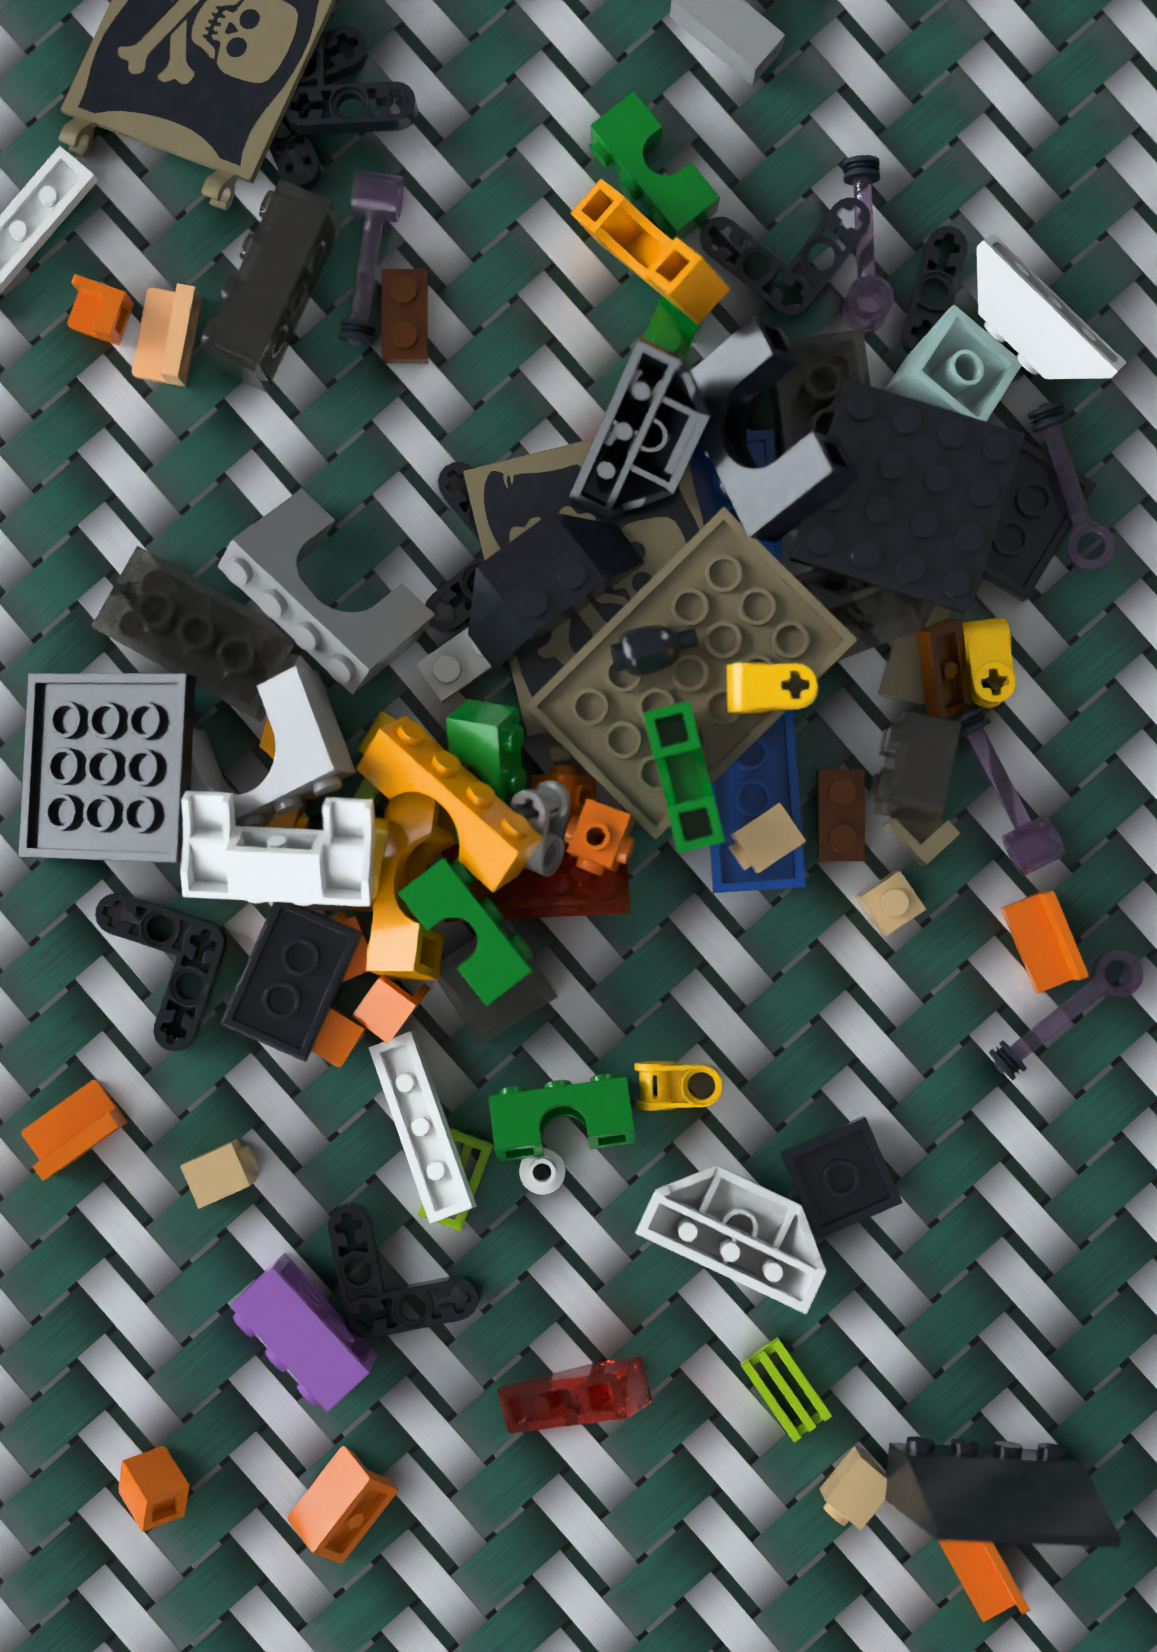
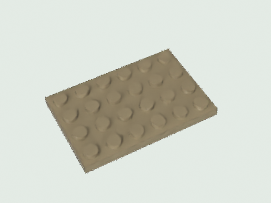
M723 507L523 707L657 840L671 824L643 712L690 701L712 785L787 711L771 710V712L752 714L728 713L726 665L737 663H797L810 668L818 680L857 642V639L757 539L749 538L743 525ZM650 625H665L675 632L695 628L699 646L682 650L673 665L641 676H634L628 673L627 670L616 671L610 645L618 643L624 632ZM795 674L792 675L791 683L783 685V690L790 691L793 699H799L801 691L809 689L810 683H804L800 675Z

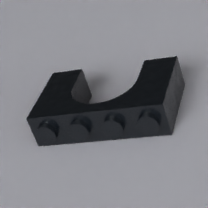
M755 316L695 366L691 373L712 411L700 437L699 445L715 467L719 476L717 479L719 487L730 498L737 512L736 519L743 525L749 538L776 543L855 481L858 475L839 438L813 431L778 460L766 467L760 468L752 458L746 434L751 410L758 398L769 387L799 363L781 325Z

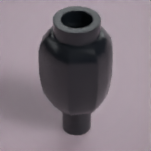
M650 625L624 632L618 643L610 645L617 672L627 670L628 673L634 676H641L673 665L682 650L698 647L699 641L695 628L675 632L665 625Z

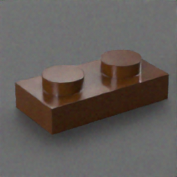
M382 269L383 364H428L427 269Z
M947 618L917 630L916 637L927 719L943 721L971 709L972 701L967 660L965 657L962 620Z
M864 769L817 770V862L865 861Z

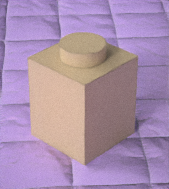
M778 803L732 833L731 837L735 844L729 848L744 870L752 867L755 873H760L805 843L806 840L782 804Z
M892 871L855 896L880 935L891 934L926 910L901 871Z
M239 1139L188 1160L180 1166L198 1208H202L251 1186L257 1181L254 1173L259 1170L252 1150L248 1145L242 1147Z
M854 1446L819 1488L824 1500L827 1502L823 1507L824 1510L842 1526H845L850 1521L859 1530H862L886 1501L887 1473Z

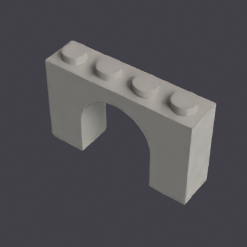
M671 0L670 18L752 86L782 51L785 34L745 0Z
M301 489L233 538L217 567L226 574L233 584L245 592L268 617L272 618L302 649L306 650L320 663L334 680L341 683L353 695L413 645L425 631L435 614L403 584H400L376 605L361 612L339 611L328 607L312 596L299 577L297 563L320 547L335 519Z
M294 666L257 686L274 732L276 748L273 765L268 775L260 785L250 792L240 795L229 787L221 774L206 730L193 728L190 791L233 793L236 826L263 827L265 825L264 819L276 813L277 815H284L294 812L304 805L302 800L314 794L317 796L326 795L341 788V781L355 774L356 771L318 671Z

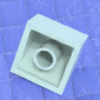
M953 305L905 358L885 391L987 422L1022 365L1012 352L994 339L957 306Z

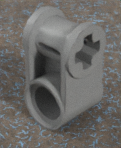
M548 780L540 783L534 790L526 789L518 792L510 803V808L515 813L525 817L531 827L543 837L524 868L545 877L554 874L563 860L565 852L564 836L571 808V798L567 789L557 781Z

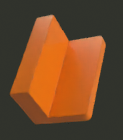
M1053 890L1041 891L1001 907L1035 993H1041L1071 980H1083L1089 977Z
M94 1079L23 1129L21 1134L40 1160L32 1167L41 1180L45 1181L120 1129L128 1121L101 1083Z
M342 1446L290 1512L288 1521L313 1554L343 1564L399 1490L389 1478L366 1469L350 1448Z
M938 1540L983 1623L1014 1605L1018 1607L1022 1615L1030 1611L994 1543Z

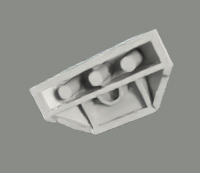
M995 234L987 237L977 246L978 314L986 321L984 327L994 339L1001 343L1006 341L1019 353L1017 359L1028 372L1034 375L1039 373L1044 379L1112 378L1127 363Z
M718 1165L655 1189L635 1231L636 1234L804 1314H807L826 1273L802 1205Z

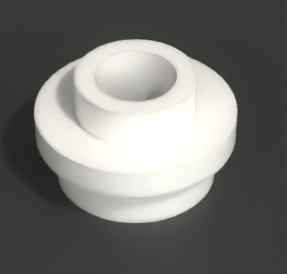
M543 1148L544 1156L522 1159L520 1164V1179L523 1185L535 1194L544 1195L554 1192L561 1186L565 1178L563 1159L557 1152L549 1148ZM540 1163L547 1164L551 1169L550 1177L545 1180L536 1178L533 1173L534 1167Z

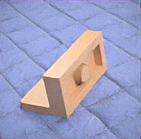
M177 283L176 291L153 287L148 288L132 366V374L135 378L186 387L203 300L195 286Z

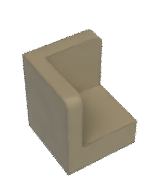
M919 796L913 797L883 825L920 866L927 865L960 834L949 820L942 821Z

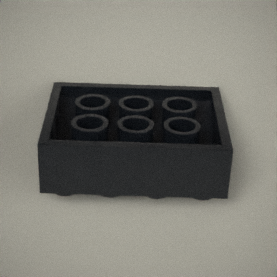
M915 1436L907 1437L906 1443L889 1442L885 1500L936 1540L1120 1547L1121 1537L1082 1462L1066 1453L1064 1446L1052 1443H1039L1037 1450L1023 1449L1021 1444L1015 1442L995 1441L994 1448L979 1447V1443L967 1439H951L950 1445H935V1441L932 1439Z

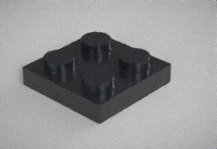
M865 1116L779 1152L817 1240L903 1203Z

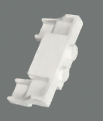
M186 791L181 799L183 849L180 869L183 897L247 900L251 903H264L267 901L293 902L300 906L312 904L371 905L375 893L373 848L376 843L374 800L326 797L322 806L324 830L236 826L233 793Z

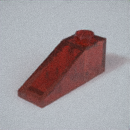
M641 1355L600 1361L504 1385L497 1389L508 1434L628 1419L652 1401Z

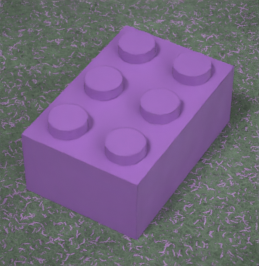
M286 1253L280 1256L252 1282L230 1306L236 1312L233 1315V1319L240 1329L250 1337L256 1334L268 1347L265 1353L272 1364L282 1372L288 1369L300 1382L297 1388L305 1400L314 1407L320 1404L326 1412L334 1407L370 1373L378 1355L365 1339L355 1336L349 1330L344 1316Z

